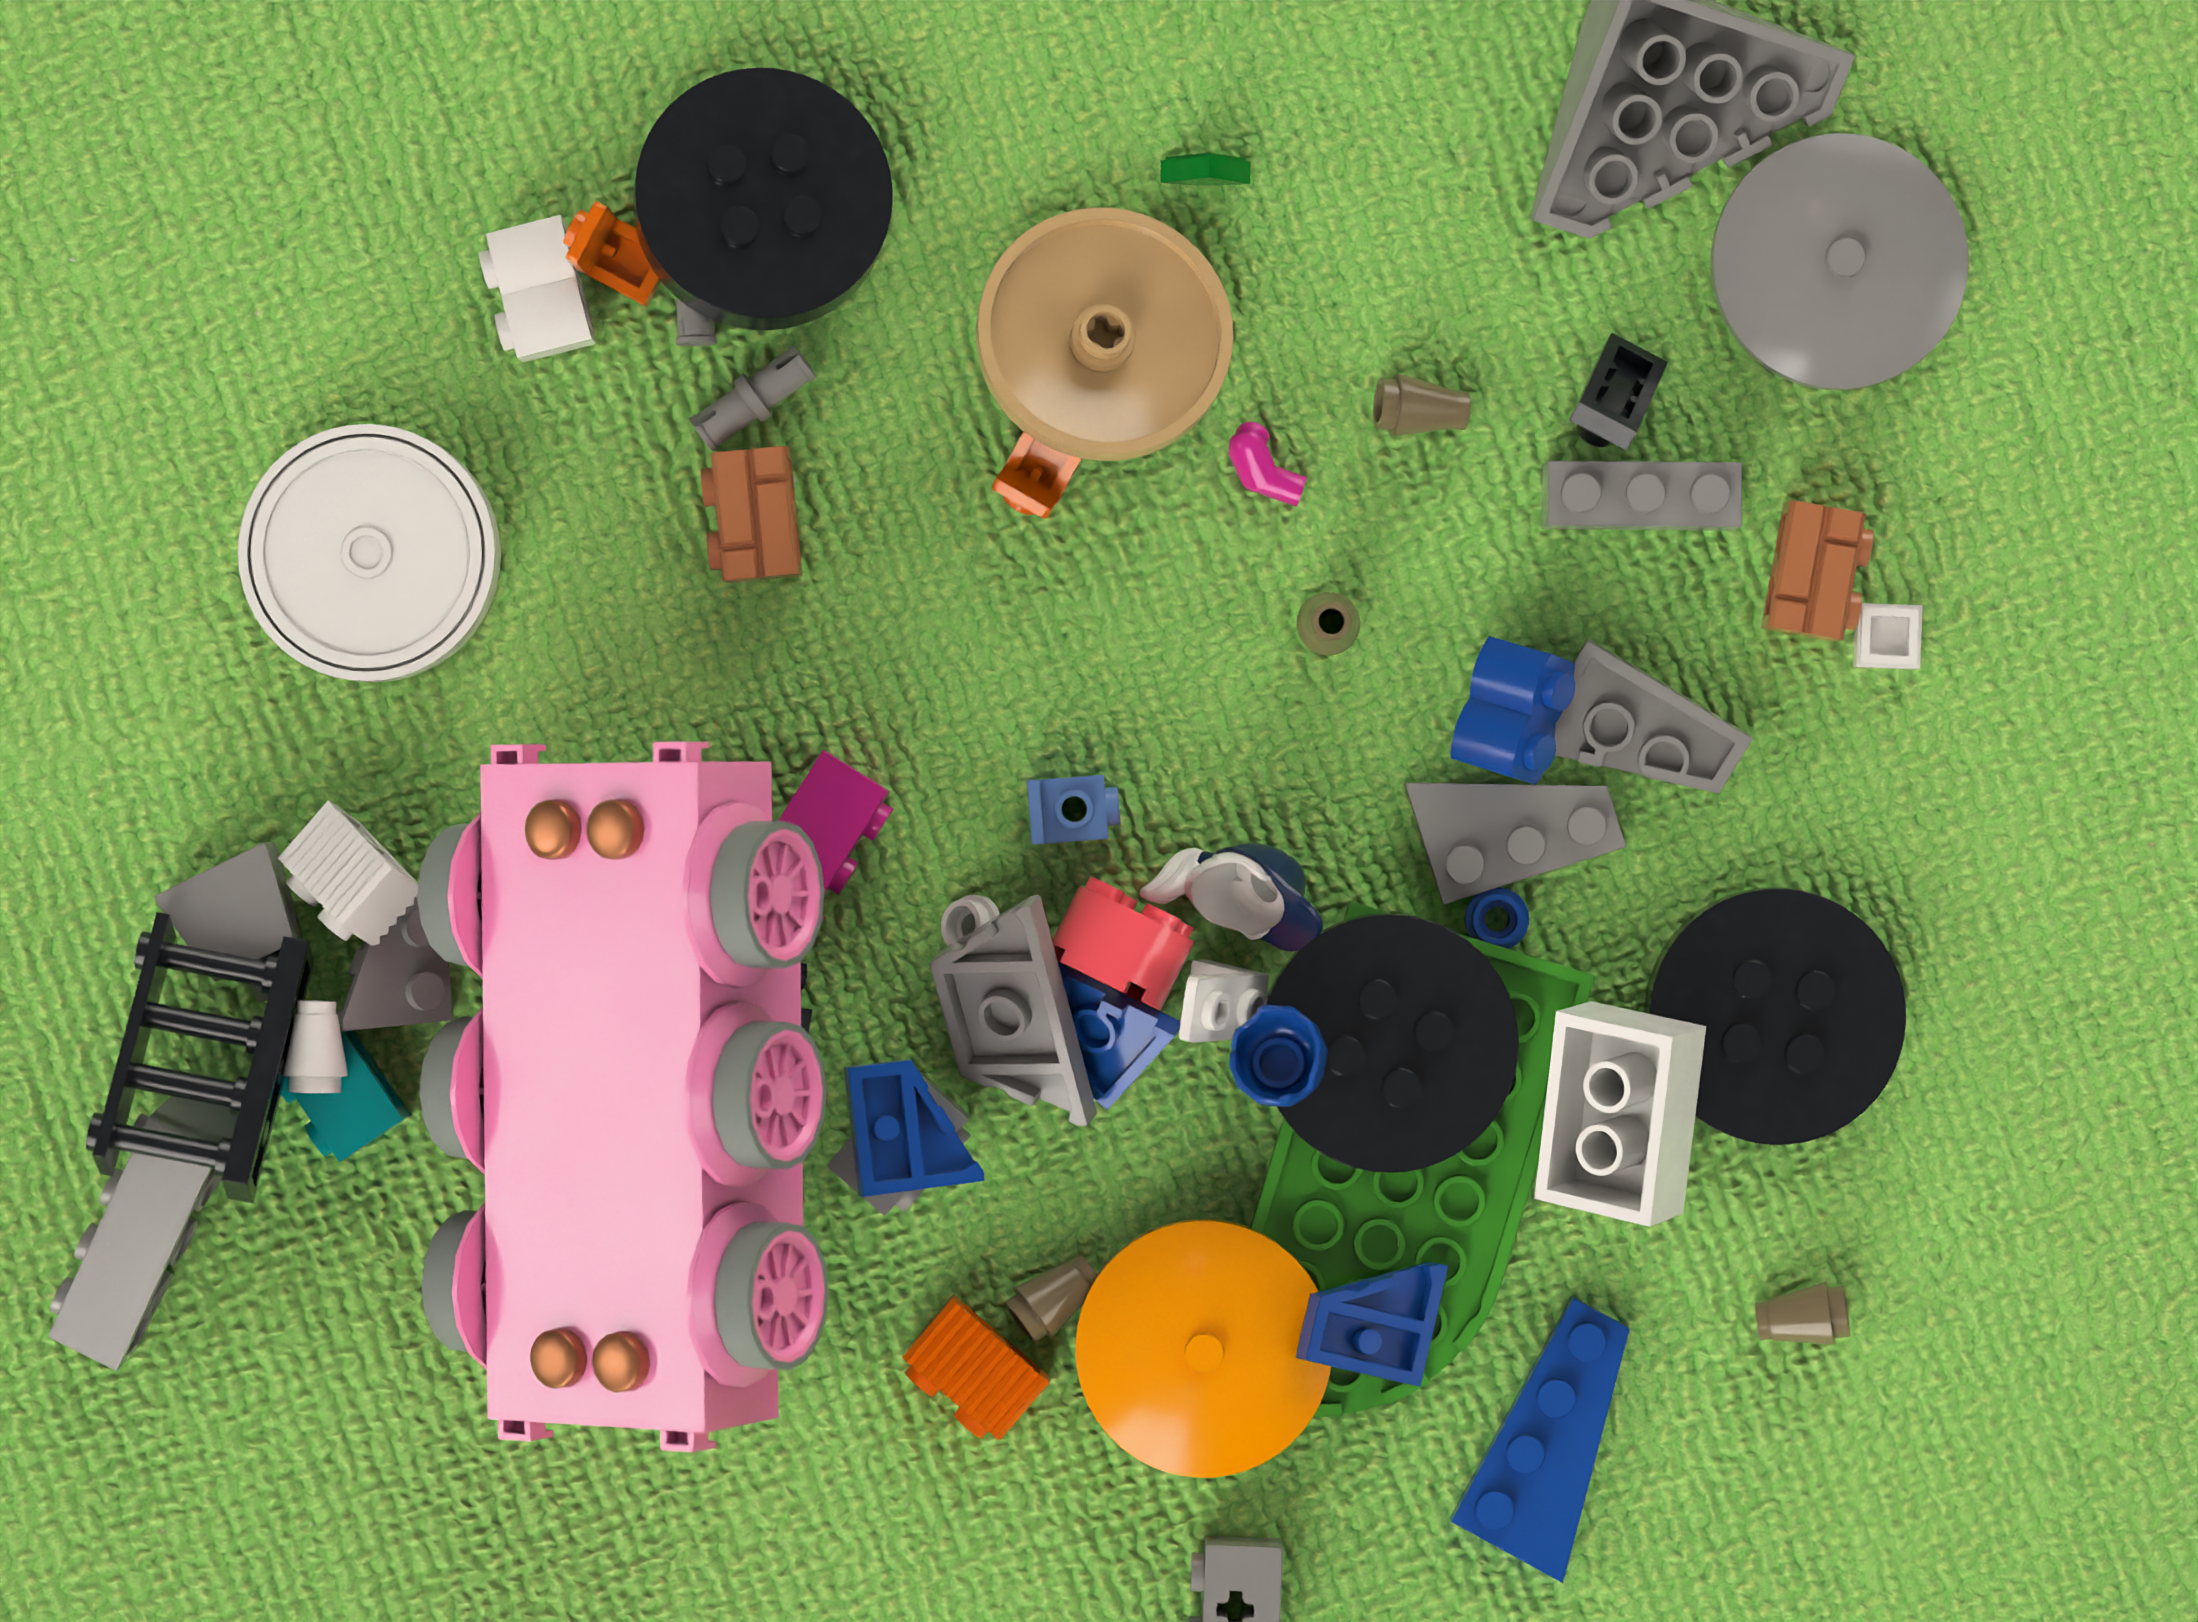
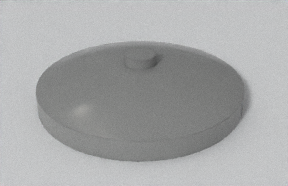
M1833 133L1801 139L1786 145L1758 163L1741 180L1725 203L1717 221L1711 247L1710 271L1715 300L1721 316L1739 345L1755 361L1775 375L1795 384L1821 390L1844 391L1865 388L1892 379L1913 367L1937 346L1947 333L1961 306L1968 277L1969 254L1967 237L1957 206L1939 178L1925 164L1902 148L1884 140L1858 134Z

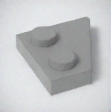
M414 897V905L406 907L405 915L397 917V924L389 926L388 934L380 936V944L371 946L364 941L362 946L356 950L348 972L354 978L343 1009L336 1011L339 1018L340 1031L453 1020L449 962L445 961L430 946L421 925L418 898Z

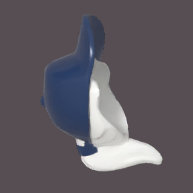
M1238 844L1220 849L1216 853L1197 848L1182 850L1172 856L1160 873L1140 890L1141 897L1159 904L1169 903L1179 896L1186 894L1195 909L1207 921L1228 929L1240 931L1250 940L1261 939L1284 951L1300 950L1311 940L1318 937L1323 928L1321 916L1304 898L1306 881L1300 864L1282 850L1265 844Z

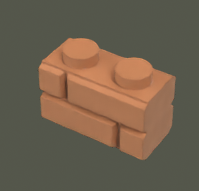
M775 446L711 453L712 468L701 469L704 506H716L718 531L707 532L710 570H722L723 581L726 583L803 576L791 449L788 446Z
M1789 500L1783 503L1761 624L1762 629L1835 642L1844 639L1845 629L1855 631L1862 606V593L1852 591L1856 567H1867L1874 537L1873 530L1864 528L1865 513L1796 500Z

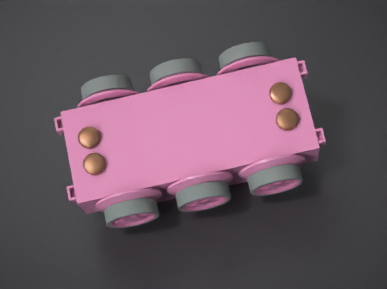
M653 742V762L538 764V751H546L545 744L491 745V765H480L481 811L470 823H461L443 829L429 845L420 868L417 898L421 925L430 946L445 961L458 965H469L483 980V1007L474 1017H460L445 1023L431 1040L421 1072L419 1093L422 1115L432 1141L446 1155L469 1159L485 1175V1202L478 1211L463 1210L448 1217L433 1235L424 1259L421 1288L425 1315L435 1337L448 1349L468 1352L487 1370V1419L498 1420V1439L535 1441L553 1437V1430H546L545 1423L660 1430V1450L697 1452L716 1448V1441L709 1440V1432L778 1418V1369L791 1370L802 1364L818 1344L826 1320L829 1287L826 1262L818 1242L803 1226V1161L816 1145L824 1121L827 1090L824 1064L816 1043L801 1026V961L815 943L822 922L825 892L822 867L813 842L800 826L785 821H772V762H701V749L709 748V742Z

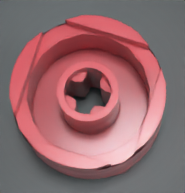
M1090 876L1085 887H1078L1052 940L1057 961L1161 1011L1194 944V941L1189 939L1194 928L1182 922L1181 919L1146 903L1140 914L1134 911L1138 903L1137 900L1125 895L1123 891Z

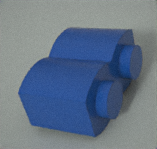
M1489 636L1481 648L1474 666L1470 685V698L1464 705L1455 726L1451 744V759L1536 785L1555 757V723L1558 721L1563 710L1569 706L1575 693V662Z

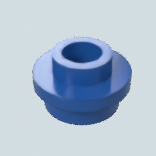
M1498 887L1476 894L1470 900L1465 912V926L1471 938L1507 949L1512 948L1522 940L1529 925V913L1524 901L1515 892L1506 888ZM1492 907H1502L1508 914V923L1500 931H1491L1485 924V914Z

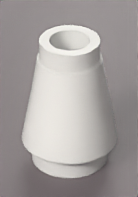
M297 1001V1014H295L283 1076H289V1092H341L342 1077L348 1076L339 1018L338 1014H336L337 1001Z

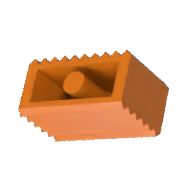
M955 1294L949 1298L945 1305L907 1347L902 1356L911 1365L904 1372L905 1375L917 1387L933 1398L941 1390L959 1406L953 1413L954 1417L980 1439H983L990 1432L994 1438L1000 1441L1050 1383V1376Z

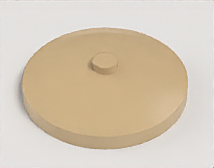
M1109 207L1077 209L1048 218L1027 230L1006 249L990 273L981 296L976 320V348L983 377L991 394L1000 408L1022 431L1045 446L1066 455L1097 461H1118L1141 457L1167 447L1189 432L1203 418L1218 395L1229 369L1233 349V321L1230 305L1218 275L1205 256L1186 237L1161 221L1141 213Z

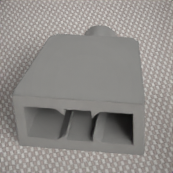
M274 842L259 844L154 896L159 907L165 914L170 915L173 926L190 947L267 961L269 956L279 957L277 953L280 952L284 936L303 940V933L291 892L286 884L287 878L282 862L277 859L280 854ZM211 977L214 981L223 980V979ZM249 984L258 1003L268 1000L269 995L261 992V986Z

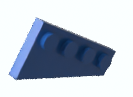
M1570 1297L1449 1518L1452 1523L1562 1583L1630 1330L1626 1325L1577 1298Z

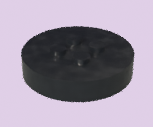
M746 68L721 73L696 84L681 94L657 119L646 138L637 165L633 192V214L639 243L651 268L664 286L676 298L701 315L722 324L750 330H777L799 326L824 316L844 303L857 291L874 267L886 238L893 205V187L886 154L876 133L862 113L849 100L824 83L803 74L776 68Z
M1757 888L1730 894L1711 902L1688 918L1673 933L1655 962L1649 978L1644 1013L1706 1026L1695 1116L1727 1135L1753 1143L1768 1145H1790L1818 1139L1841 1129L1861 1115L1877 1099L1890 1080L1901 1054L1906 1028V1004L1900 976L1891 955L1874 931L1854 913L1830 899L1805 891L1784 888Z
M1393 913L1368 914L1336 923L1322 930L1318 937L1294 952L1276 976L1268 992L1266 1005L1289 1006L1300 1011L1318 1026L1328 1050L1324 1077L1318 1087L1304 1100L1292 1106H1277L1286 1122L1304 1141L1323 1155L1339 1163L1356 1169L1385 1173L1408 1172L1440 1163L1456 1155L1475 1141L1493 1122L1509 1094L1515 1077L1519 1048L1518 1026L1509 993L1501 977L1487 958L1469 941L1440 924L1420 917Z

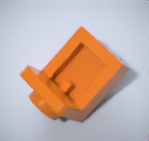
M1023 431L1008 461L997 475L992 489L1003 495L1004 501L1014 510L1026 515L1036 514L1041 518L1047 519L1064 494L1082 458L1066 455L1051 449Z

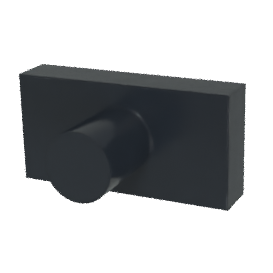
M1611 333L1598 356L1569 419L1577 424L1579 436L1588 444L1596 447H1606L1613 443L1627 450L1641 425L1668 362Z

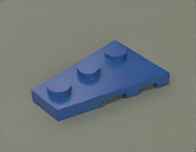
M1058 962L1093 1099L1108 1110L1175 1037L1180 1029L1181 1021Z

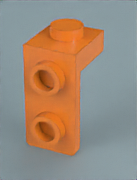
M598 201L594 202L589 213L580 209L570 223L563 240V244L570 247L566 259L580 273L647 308L661 280L654 273L644 255L636 228L619 220L606 205Z

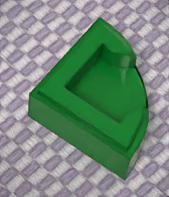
M1215 153L1166 157V160H1161L1160 183L1181 185L1250 184V161H1246V158Z

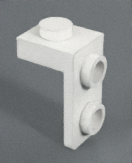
M1207 959L1192 960L1190 977L1186 983L1179 1039L1191 1043L1232 1040L1235 1030L1247 1022L1257 1012L1258 1007L1266 1005L1269 974Z

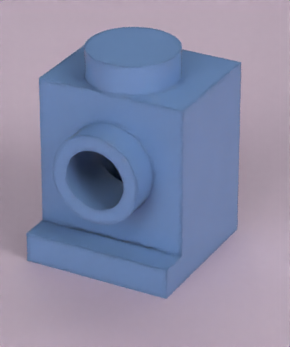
M1104 775L1027 780L1032 845L1109 839L1108 826L1120 825L1118 787L1105 788ZM1072 796L1080 797L1087 805L1085 817L1077 822L1067 820L1062 814L1063 802Z

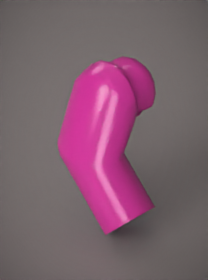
M1256 422L1241 424L1237 428L1235 435L1229 440V456L1242 485L1250 491L1297 507L1307 477L1275 466L1267 446L1270 435L1263 425Z

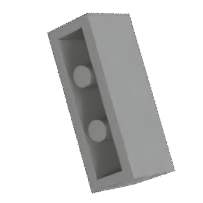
M1547 461L1542 465L1541 529L1733 531L1741 527L1742 462Z

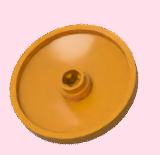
M1216 1219L1177 1221L1152 1229L1133 1239L1121 1248L1096 1276L1083 1302L1077 1324L1075 1358L1078 1378L1087 1404L1097 1422L1131 1456L1156 1469L1180 1476L1195 1478L1228 1476L1259 1466L1275 1457L1287 1448L1309 1424L1321 1403L1330 1376L1331 1366L1295 1358L1310 1294L1319 1292L1316 1285L1301 1263L1287 1249L1265 1234L1234 1222Z

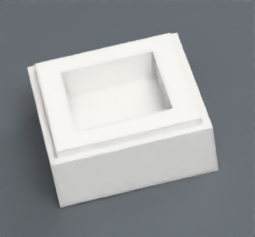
M1862 603L1858 625L1854 631L1853 667L1920 669L1922 605Z

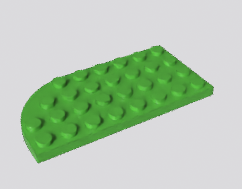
M1349 900L1343 921L1368 914L1389 912ZM1461 934L1458 935L1476 947L1493 965L1501 977L1513 1004L1518 1026L1519 1048L1515 1077L1509 1094L1493 1122L1468 1147L1440 1163L1408 1172L1385 1173L1356 1169L1323 1155L1304 1141L1283 1117L1250 1228L1265 1234L1287 1249L1310 1275L1319 1292L1429 1261L1447 1265L1448 1270L1421 1387L1429 1383L1431 1378L1449 1365L1461 1351L1463 1352L1468 1347L1494 1305L1539 1162L1556 1011L1588 1002L1595 979L1593 974ZM1331 1366L1326 1391L1313 1417L1343 1416L1345 1413L1363 1411L1383 1404L1388 1405L1410 1395L1421 1387Z

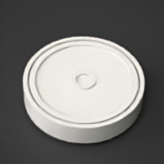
M357 424L329 429L305 439L284 453L273 463L254 489L242 518L238 538V564L242 587L255 618L266 634L283 651L303 665L329 676L360 682H385L408 678L425 672L452 656L469 640L485 618L493 601L500 573L501 547L496 518L489 500L475 477L458 459L437 444L415 433L385 425Z

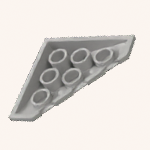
M1591 0L1581 25L1530 218L1533 221L1587 238H1592L1612 228L1608 217L1640 200L1649 209L1692 187L1689 175L1721 159L1729 168L1771 147L1772 142L1768 135L1801 118L1810 127L1831 116L1855 55L1713 0Z

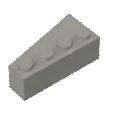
M171 1096L150 1116L143 1113L140 1114L133 1126L220 1143L223 1137H233L238 1115L231 1114L230 1107ZM132 1153L124 1171L118 1168L114 1170L113 1176H110L99 1198V1203L107 1206L99 1226L92 1222L84 1232L75 1250L74 1257L82 1261L74 1279L70 1277L64 1279L51 1302L49 1311L57 1314V1318L48 1337L115 1371L136 1351L173 1277L171 1273L165 1271L167 1265L175 1266L199 1226L198 1221L190 1217L192 1211L200 1212L213 1190L218 1188L222 1180L221 1176L215 1175V1168Z

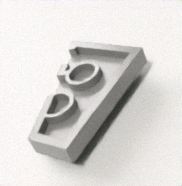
M1587 638L1573 661L1575 662V693L1573 699L1555 723V755L1578 760V762L1610 767L1641 774L1643 777L1720 793L1753 740L1752 736Z
M1404 783L1442 904L1460 900L1626 847L1607 786Z

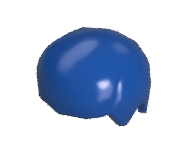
M1276 1005L1258 1007L1257 1012L1235 1030L1231 1042L1232 1051L1230 1053L1229 1068L1238 1089L1260 1105L1292 1106L1308 1097L1322 1081L1328 1055L1327 1047L1318 1026L1294 1007Z

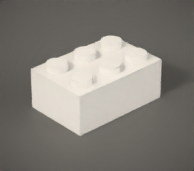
M1592 1001L1556 1011L1534 1199L1649 1227L1683 1214L1706 1026Z

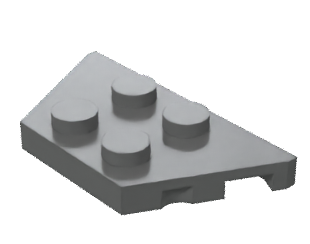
M1034 895L947 946L929 964L960 1076L986 1087H998L1004 1090L1010 1097L1030 1106H1033L1038 1099H1041L1069 1111L1068 1122L1077 1126H1088L1097 1114L1041 896Z

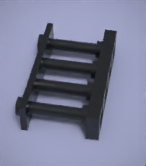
M157 912L152 932L143 931L138 940L134 965L135 969L141 970L105 1109L103 1113L95 1112L91 1118L86 1139V1150L93 1152L92 1156L99 1173L113 1176L120 1150L215 1168V1175L222 1177V1183L228 1199L254 1203L285 1080L283 1072L295 1014H297V1001L305 1000L314 965L309 941L284 936L279 957L269 956L267 961L174 944L176 933L170 915ZM167 969L261 986V992L269 995L263 1017L254 1015L251 1021L159 1004ZM157 1029L245 1046L246 1053L253 1055L248 1077L238 1076L236 1082L143 1064L151 1030ZM138 1089L230 1107V1113L238 1115L233 1137H223L221 1142L218 1143L127 1125L135 1090Z

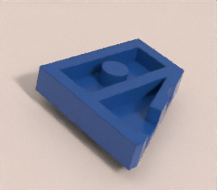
M906 1059L844 1067L858 1196L867 1197L985 1181L984 1171L979 1163L973 1160L954 1131L953 1123L928 1091L927 1083L912 1060Z
M1429 1261L1310 1294L1295 1358L1421 1387L1448 1266Z

